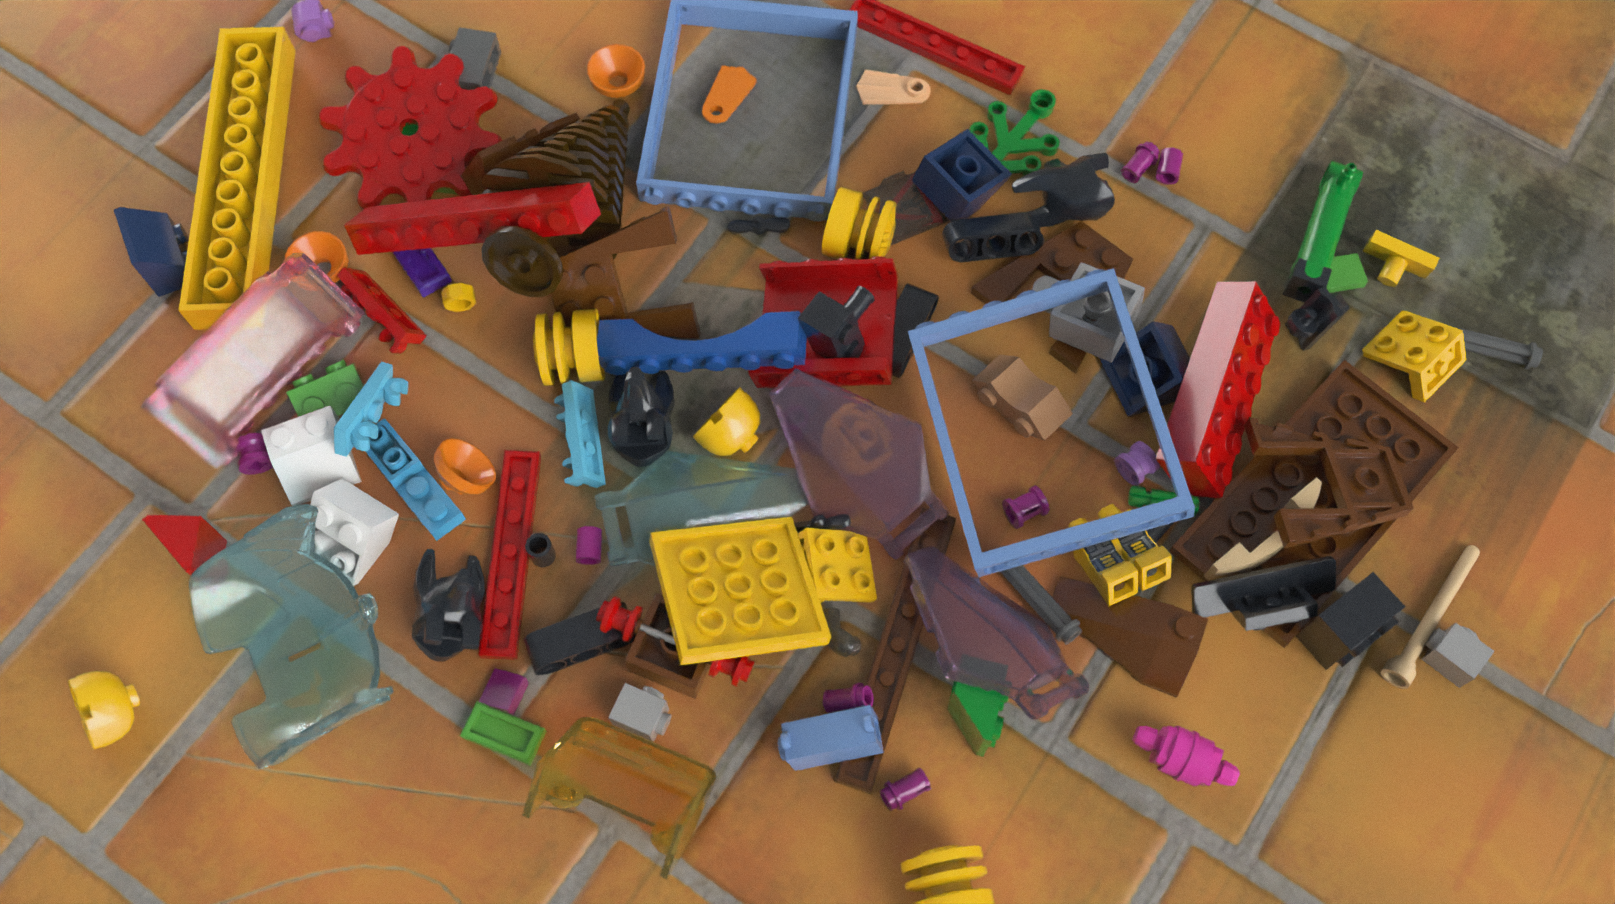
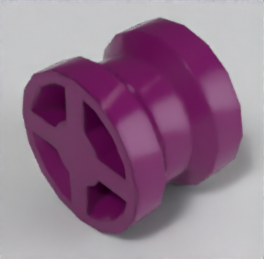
M262 433L246 434L233 442L234 452L240 458L237 461V466L241 473L248 475L260 474L273 467Z

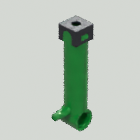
M1331 160L1318 188L1319 194L1294 268L1288 276L1282 295L1305 303L1317 289L1327 287L1332 272L1330 266L1352 199L1363 176V171L1358 170L1354 163L1344 165Z

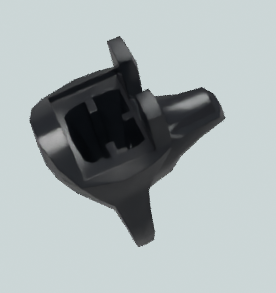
M1107 153L1084 155L1069 165L1056 158L1046 162L1044 169L1033 171L1012 183L1014 193L1043 192L1044 205L1026 212L1033 215L1039 228L1054 226L1067 220L1097 221L1109 212L1115 202L1114 193L1107 180L1101 179L1095 173V171L1108 168L1109 159Z
M631 367L627 376L623 374L615 377L609 390L608 405L611 417L608 424V437L615 451L636 467L652 465L665 454L671 445L673 430L670 417L675 399L672 383L665 371L658 372L656 389H654L647 382L639 367Z
M427 549L415 572L413 591L417 608L412 625V638L419 649L431 660L443 662L458 655L464 649L477 650L479 647V638L483 630L480 605L485 593L484 576L478 558L469 555L465 569L463 568L453 575L437 580L435 550Z

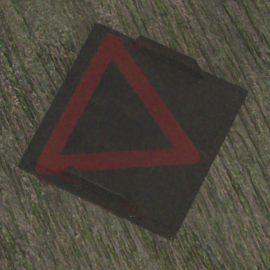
M904 171L884 178L880 186L862 193L868 206L875 196L880 198V214L887 200L896 202V226L891 245L949 222V219L913 183L912 178L915 172L908 175Z

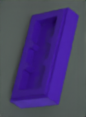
M431 248L392 252L423 298L452 282L449 273Z

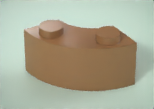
M999 355L972 380L979 390L977 395L981 402L987 407H993L1006 420L1014 425L1015 429L1023 437L1033 436L1045 441L1073 414L1058 388L1038 378L1027 368L1020 357Z

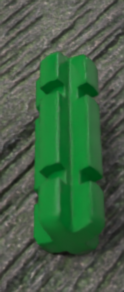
M1134 485L1128 493V504L1140 508L1143 505H1151L1177 496L1175 492L1152 488L1151 491H1146V487ZM1191 495L1195 506L1194 516H1196L1199 510V498Z

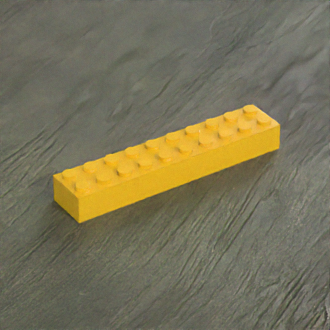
M284 27L220 28L179 304V312L194 330L262 328L296 52Z

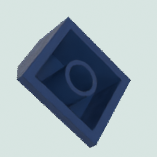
M966 129L925 155L912 181L950 221L966 219L977 212L1011 177L1012 173Z
M124 207L113 209L131 264L157 296L161 297L182 289L187 256L184 243L189 242L182 224L178 223L175 225L170 216L164 212Z
M1153 321L1136 332L1160 406H1164L1176 401L1190 357L1174 326ZM1124 341L1112 363L1102 358L1099 359L1127 416L1132 417L1144 413L1148 409Z

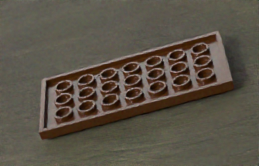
M1343 360L1285 423V425L1293 426V431L1311 435L1313 431L1326 433L1329 439L1344 442L1346 438L1390 447L1411 502L1459 448L1346 360ZM1256 455L1225 488L1223 497L1216 498L1169 551L1200 578L1208 581L1204 577L1207 571L1239 542L1251 553L1278 529L1273 516L1279 509H1283L1292 497L1316 477L1322 484L1313 509L1338 508L1319 455ZM1397 519L1291 548L1283 547L1269 560L1248 572L1332 556L1336 560V590ZM1335 590L1311 595L1318 603V609ZM1311 618L1302 619L1296 623L1287 622L1268 626L1262 630L1285 648Z

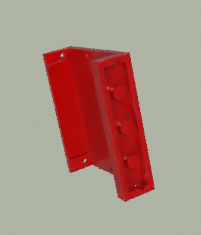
M875 256L870 259L853 260L851 258H839L833 261L808 259L804 262L774 261L759 265V269L766 281L762 315L770 312L800 311L802 313L819 291L844 305L857 286H862L870 291L875 301L871 303L857 321L865 342L859 358H824L812 350L807 339L805 365H794L789 369L761 366L756 370H748V374L756 388L891 385L898 290V272L893 258Z

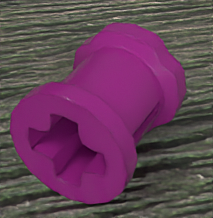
M1036 485L1030 487L1027 493L1013 500L1007 498L1002 501L1004 513L1015 529L1021 528L1025 521L1039 514L1045 516L1050 511L1046 497Z

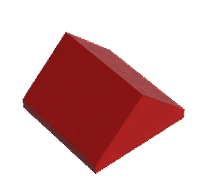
M147 515L142 519L190 576L211 593H214L219 588L227 540L202 516Z

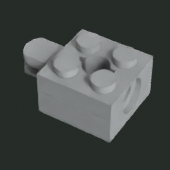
M1081 262L1070 281L1083 278L1087 273L1097 270V268ZM1044 275L1034 282L1032 290L1038 292L1050 288L1052 284L1059 280ZM1117 277L1132 323L1134 324L1141 312L1145 287ZM1108 291L1044 310L1051 314L1050 337L1112 363L1124 342V338Z

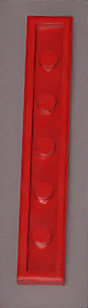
M855 0L849 8L850 11H858V28L1005 94H1012L1024 74L1025 66L877 0Z
M504 451L482 621L483 630L480 636L478 656L481 659L517 660L530 557L526 551L525 544L533 532L541 465L540 451Z

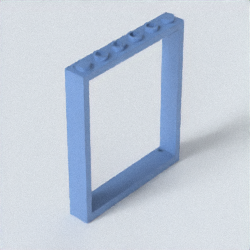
M671 0L636 181L639 201H645L653 205L661 203L674 204L684 208L703 207L714 211H742L749 215L761 213L785 218H808L816 222L827 220L836 196L857 34L858 11L748 0ZM682 24L845 40L825 197L653 179Z
M1114 268L1106 271L1104 269L1093 270L1087 273L1085 277L1074 281L1061 280L1052 284L1050 288L1038 292L1035 290L1020 293L1015 299L1005 302L992 301L985 304L982 309L972 312H956L949 319L936 323L932 321L924 322L917 325L914 330L908 331L969 551L978 577L1194 517L1195 506ZM1108 291L1177 497L982 552L924 347Z

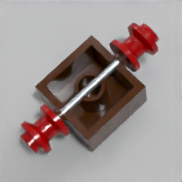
M655 593L644 620L641 619L643 607L637 605L632 610L621 607V598L614 596L610 602L605 600L602 603L596 621L601 623V632L607 633L611 628L617 629L622 632V640L630 642L633 635L637 634L625 659L627 671L694 699L698 695L709 667L708 676L714 678L721 672L731 676L732 686L737 687L740 680L747 683L755 661L749 659L750 656L686 665L680 664L663 595Z

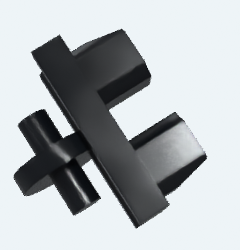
M1326 287L1317 289L1299 309L1294 310L1284 325L1289 329L1292 336H1297L1300 348L1305 351L1310 349L1349 310V305L1340 293L1330 294Z

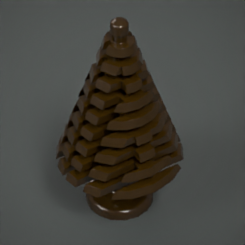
M618 99L612 105H606L581 119L582 123H573L553 135L540 140L535 146H529L512 157L494 165L493 167H500V169L494 168L485 175L481 187L493 188L495 190L487 189L481 194L590 182L601 215L582 234L542 237L530 229L519 226H502L489 233L481 248L482 260L488 272L501 285L514 293L524 296L544 297L554 292L563 278V263L559 254L581 244H588L599 239L601 235L610 231L615 232L622 228L626 143L628 141L627 132L629 129L627 116L630 112V107L626 101ZM612 254L613 259H615L617 254Z

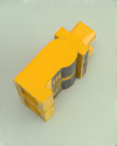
M1110 504L1098 512V519L1123 512L1114 504ZM1079 518L1070 522L1069 528L1088 522L1086 519ZM1146 530L1074 550V558L1081 564L1108 606L1137 594L1138 587L1141 591H1144L1171 578L1172 555L1163 545L1158 547ZM1154 567L1157 569L1155 574L1147 576L1148 570ZM1124 582L1125 586L1121 590L1114 591L1115 585Z

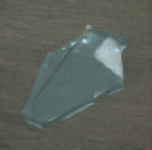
M667 451L623 490L602 492L594 498L596 508L601 510L610 549L607 557L611 566H619L636 561L655 566L649 542L651 532L791 517L800 509L809 505L800 469ZM624 505L635 546L629 548L624 547L615 510L616 507Z

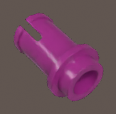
M1151 142L1139 144L1135 148V155L1121 169L1122 176L1131 183H1137L1148 167L1155 165L1159 160L1158 155L1160 151L1157 146Z
M860 682L853 684L850 688L828 689L823 693V706L827 713L867 705L872 707L873 692L868 685L864 686Z
M917 768L914 772L892 784L887 781L884 783L885 788L879 792L884 804L890 811L894 809L900 811L903 809L904 803L926 791H930L931 787L924 771L921 768Z

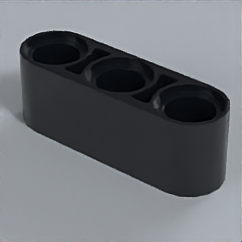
M1026 212L958 219L949 222L942 232L949 256L956 262H972L1030 255L1040 250L1044 242L1043 234L1033 215Z
M910 283L905 285L896 305L892 376L901 378L914 353L908 331L914 330L921 323L930 321L939 300V295Z
M621 602V607L628 609L626 603ZM599 607L531 632L524 638V643L534 674L541 676L629 645L634 642L637 634L633 635L630 642L622 640V632L617 629L611 628L607 633L601 632V623L596 621Z

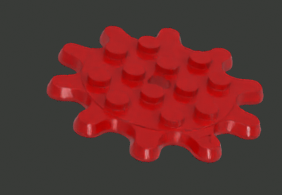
M397 46L391 54V67L385 73L372 75L360 66L354 65L346 70L345 82L354 93L352 100L344 106H326L321 109L319 113L320 125L326 130L338 132L343 139L340 147L324 157L323 168L330 176L337 177L349 172L357 173L361 176L362 186L357 194V203L362 209L379 206L383 199L391 194L401 195L406 203L431 200L433 193L443 187L454 190L459 196L472 195L461 178L462 173L478 152L501 142L502 138L496 133L483 130L479 125L481 115L496 106L498 101L496 92L486 86L473 90L462 89L459 85V78L463 73L464 63L459 56L446 54L436 66L424 69L417 66L415 54L410 48ZM409 122V124L418 125V131L411 136L403 135L402 130L406 126L405 123Z

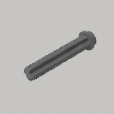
M1461 329L1464 334L1465 351L1522 364L1524 369L1536 368L1542 359L1543 349L1537 347V343L1531 342L1527 345Z
M1023 565L1000 571L1056 633L1055 639L1058 642L1063 641L1067 645L1080 635L1082 629L1079 627L1080 622L1078 619L1072 620Z

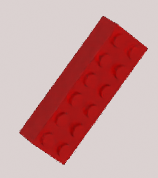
M1256 281L1216 283L1167 424L1190 495L1222 498L1226 485L1231 482L1232 466L1236 454H1239L1242 448L1244 424L1252 416L1251 408L1255 395L1261 389V377L1264 367L1270 361V349L1274 337L1278 335L1280 330L1279 318L1273 312L1267 297L1262 293ZM1159 447L1156 460L1170 478L1161 448Z

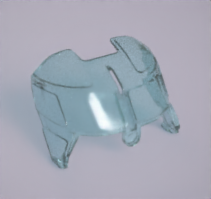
M309 504L284 508L247 532L244 538L218 552L192 573L188 583L194 621L204 651L207 654H214L240 647L248 650L258 674L266 700L256 707L235 715L231 723L244 752L259 769L273 766L289 759L343 723L390 701V695L394 693L392 687L376 689L380 677L379 647L373 625L378 617L376 600L370 593L359 596L351 581L336 565L314 552L315 523L319 511L316 506H310ZM320 642L321 646L316 651L292 662L289 661L288 657Z

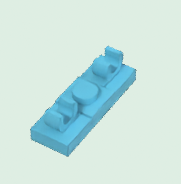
M381 361L334 426L335 454L347 457L353 447L361 451H368L370 449V438L368 437L374 439L378 437V426L374 423H377L381 417L383 404L386 402L389 405L399 406L401 403V393L407 395L408 381L402 378H393L392 364Z
M570 380L562 384L563 394L554 399L556 404L565 407V411L556 415L557 420L565 422V437L571 453V457L565 459L562 465L568 469H573V475L565 478L564 481L566 484L575 487L586 484L598 488L605 485L606 481L593 389Z

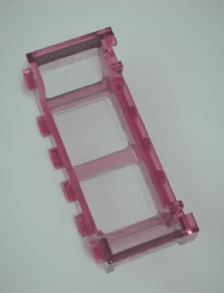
M293 253L283 261V264L274 273L271 274L267 271L260 276L159 377L155 384L158 390L151 397L145 399L141 408L199 454L208 465L216 469L220 465L226 466L239 452L236 449L239 441L235 436H241L246 433L254 423L252 418L261 409L266 410L275 403L279 396L276 393L285 384L290 385L298 379L303 371L301 367L309 359L314 360L325 350L326 345L324 343L330 337H339L341 335L348 337L359 328L361 323L358 320L365 312L305 253Z

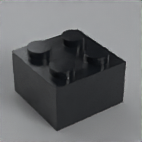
M1372 572L1319 614L1296 637L1325 670L1336 662L1343 667L1398 624L1400 621L1395 615L1406 606Z

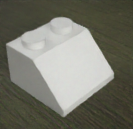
M331 406L261 430L270 461L293 507L311 501L314 491L342 478L352 485L362 482L352 450L347 457L335 454L334 426L340 418Z

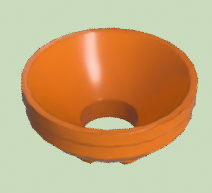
M613 44L602 47L591 56L587 65V73L593 88L600 94L614 98L625 97L637 91L642 85L645 78V64L637 50L630 46ZM615 76L627 78V82L623 86L617 87L609 83Z
M314 231L306 233L292 242L285 254L284 263L289 276L298 285L308 289H323L340 280L337 275L343 267H348L349 259L345 246L337 236L324 231ZM323 262L331 264V269L327 274L323 276L313 274L317 264Z
M455 438L442 441L434 454V464L440 478L439 482L447 490L455 491L459 495L481 494L490 488L496 480L495 468L488 457L480 449L466 441Z

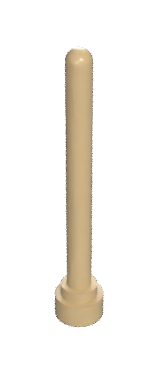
M1469 545L1465 548L1401 655L1389 658L1384 665L1381 675L1391 685L1401 689H1407L1416 676V664L1414 662L1477 560L1480 551L1476 546Z

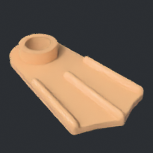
M864 70L861 79L856 84V90L863 105L919 104L925 102L930 96V86L926 81L919 78L900 76L899 74ZM912 87H919V88H921V90H920V91H913L911 88H912Z

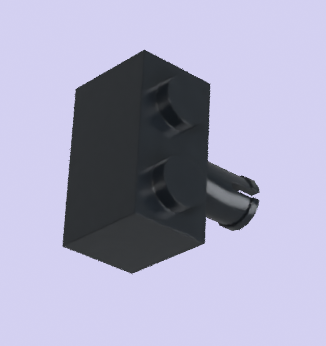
M857 286L853 294L842 305L819 291L798 317L812 350L824 358H859L865 342L857 321L871 303L875 301L873 294L866 288Z

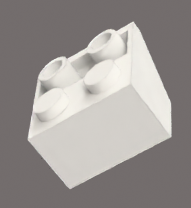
M342 478L314 491L297 550L352 586H355L390 543L399 514Z

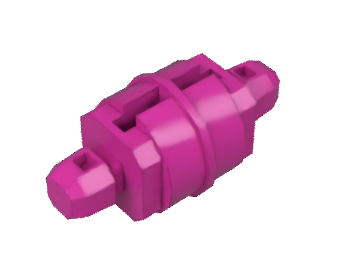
M1148 726L1137 727L1132 741L1136 746L1147 752H1150L1152 749L1149 762L1157 765L1159 771L1172 776L1175 781L1181 780L1192 786H1210L1212 782L1224 786H1235L1240 775L1238 768L1226 760H1221L1223 750L1216 747L1214 741L1200 736L1197 731H1189L1180 726H1163L1158 734L1159 730Z

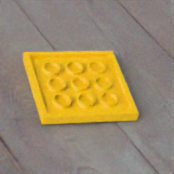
M792 517L650 533L649 542L681 665L829 644L831 634Z

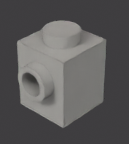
M1454 623L1444 631L1438 628L1433 632L1425 644L1429 650L1422 660L1460 688L1476 678L1494 651L1481 642L1475 632Z
M625 683L608 718L613 726L654 743L658 734L663 736L666 732L672 715L668 713L669 707L667 701L663 699V693L649 686H644L641 690Z

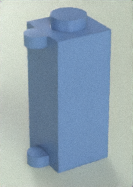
M871 705L782 723V733L778 738V749L781 759L786 760L795 771L884 753L878 716Z

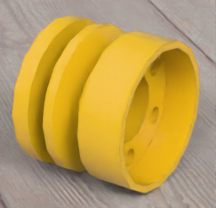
M843 187L839 188L827 219L822 241V255L834 259L846 258L851 248L856 249L855 260L865 259L867 253H870L869 259L875 256L885 257L889 251L895 231L896 202L887 200L880 214L879 197L875 196L867 210L862 209L863 194L861 192Z
M597 309L573 311L571 327L565 326L560 312H554L553 328L550 326L546 313L536 315L533 349L536 366L539 369L544 386L555 384L556 370L558 371L561 384L568 382L570 368H576L581 383L604 381L605 370L600 365L597 347L600 320Z
M949 845L924 851L917 857L908 859L900 864L902 875L921 874V878L905 883L906 891L925 893L926 899L914 904H995L991 889L972 888L971 881L987 874L986 866H967V864L984 857L981 846Z

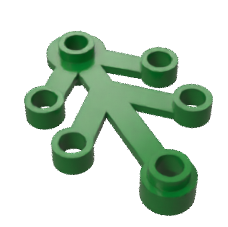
M1039 89L1032 93L1029 111L1010 132L1008 131L1006 121L1007 106L1001 101H994L988 107L987 118L993 122L998 145L992 154L1011 173H1022L1025 176L1033 171L1040 170L1041 160L1034 155H1028L1023 160L1003 161L1008 154L1040 151L1044 156H1053L1058 151L1060 141L1053 134H1046L1041 138L1022 139L1039 119H1044L1053 113L1056 98L1048 90ZM998 110L1001 114H995L992 111ZM983 122L973 123L969 131L989 150L987 143L988 126ZM981 131L983 135H976L974 132ZM1045 143H1050L1054 147H1047ZM1032 164L1036 168L1030 169L1026 165Z

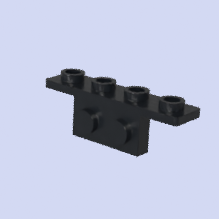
M1325 556L1195 583L1191 586L1192 613L1202 617H1210L1231 612L1245 631L1262 630L1268 626L1287 622L1296 623L1302 619L1318 616V603L1311 595L1335 590L1336 560L1332 556Z

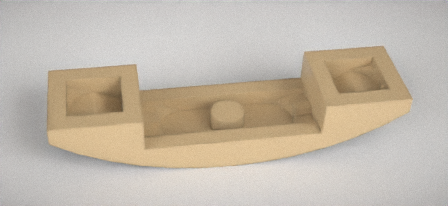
M1316 477L1292 497L1283 509H1313L1317 502L1322 482ZM1278 530L1251 553L1239 542L1216 561L1204 577L1209 581L1246 573L1263 564L1283 548Z

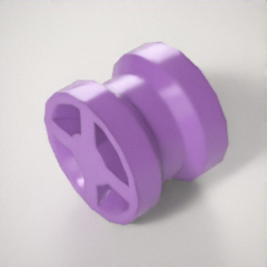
M1141 441L1135 442L1131 445L1128 453H1121L1114 460L1120 475L1128 483L1135 486L1144 481L1146 474H1153L1160 468L1154 451Z

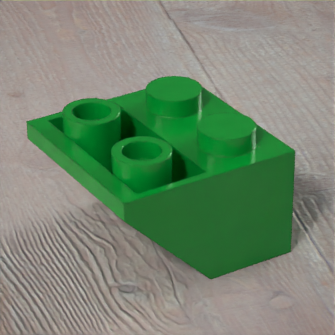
M963 655L955 674L947 710L975 755L983 757L988 747L994 748L996 741L1000 738L1004 717L998 716V711L1002 712L1004 704L1008 701L1012 680L1006 679L1007 666Z

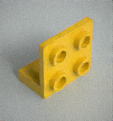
M1405 310L1401 311L1362 349L1364 357L1409 373L1412 398L1424 403L1466 361L1463 330Z
M805 528L798 533L820 603L825 600L871 603L877 599L866 533Z

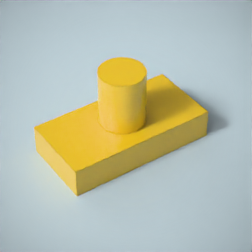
M1378 230L1368 239L1363 249V252L1386 261L1377 280L1390 287L1397 286L1404 270L1425 279L1435 269L1440 259Z

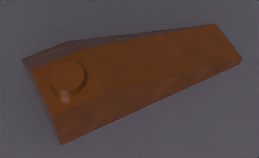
M577 113L550 122L539 131L540 134L534 128L527 131L517 140L513 136L478 152L462 173L461 178L472 195L481 194L487 189L495 190L493 188L481 187L483 179L488 172L494 168L500 169V167H493L494 165L512 157L529 146H535L540 140L553 135L570 124L576 123L580 117Z
M1062 576L1059 577L1052 598L1072 620L1078 619L1080 622L1079 627L1082 629L1080 636L1082 638L1086 637L1104 651L1103 654L1111 661L1115 660L1132 673L1131 676L1140 684L1177 697L1197 656L1208 618L1174 605L1135 595L1108 606L1095 585Z

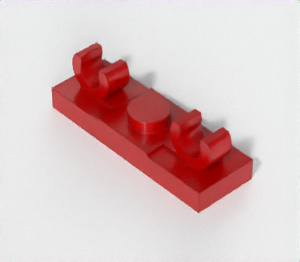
M342 268L337 277L345 285L339 289L337 296L342 299H349L353 295V299L348 305L349 309L361 310L364 307L366 309L365 313L370 319L377 323H382L386 327L380 333L378 339L381 342L389 343L394 337V344L389 350L391 353L401 354L406 350L408 343L421 344L427 335L366 271Z

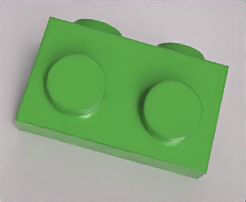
M345 360L325 367L327 374L314 380L312 374L293 381L294 389L286 393L298 417L327 406H331L337 416L344 414L364 386L356 370L355 363L346 365Z

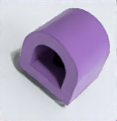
M319 0L300 1L292 7L294 31L297 37L309 42L331 37L330 28H334V20L330 10H324Z

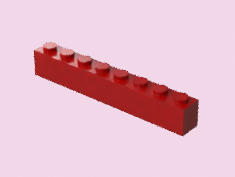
M590 182L366 207L348 221L344 227L357 255L484 243L489 233L502 226L523 227L534 231L542 237L582 234L601 215Z

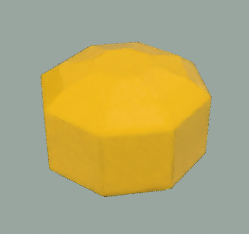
M459 282L449 284L441 291L443 305L449 311H467L476 304L475 291L472 285Z

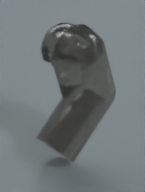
M837 608L823 609L831 634L829 644L826 646L840 656H856L861 650V641L858 637L852 636L841 628L840 610Z

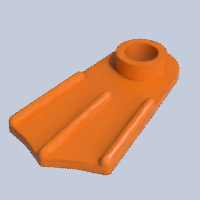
M721 66L702 107L704 119L714 124L727 121L756 85L757 79L744 67ZM719 111L721 114L713 115L712 112Z

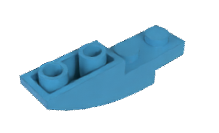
M384 418L376 424L378 426L377 439L368 437L370 438V449L365 452L437 541L465 521L466 518L425 469L418 457Z

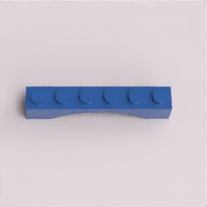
M800 311L765 313L751 324L733 333L697 341L676 340L660 336L643 328L633 319L599 320L597 347L600 365L605 372L613 375H623L631 367H639L643 373L655 374L659 370H674L686 373L692 371V369L723 371L725 368L739 367L746 370H756L761 366L789 369L794 365H805L807 337L798 320L801 314Z

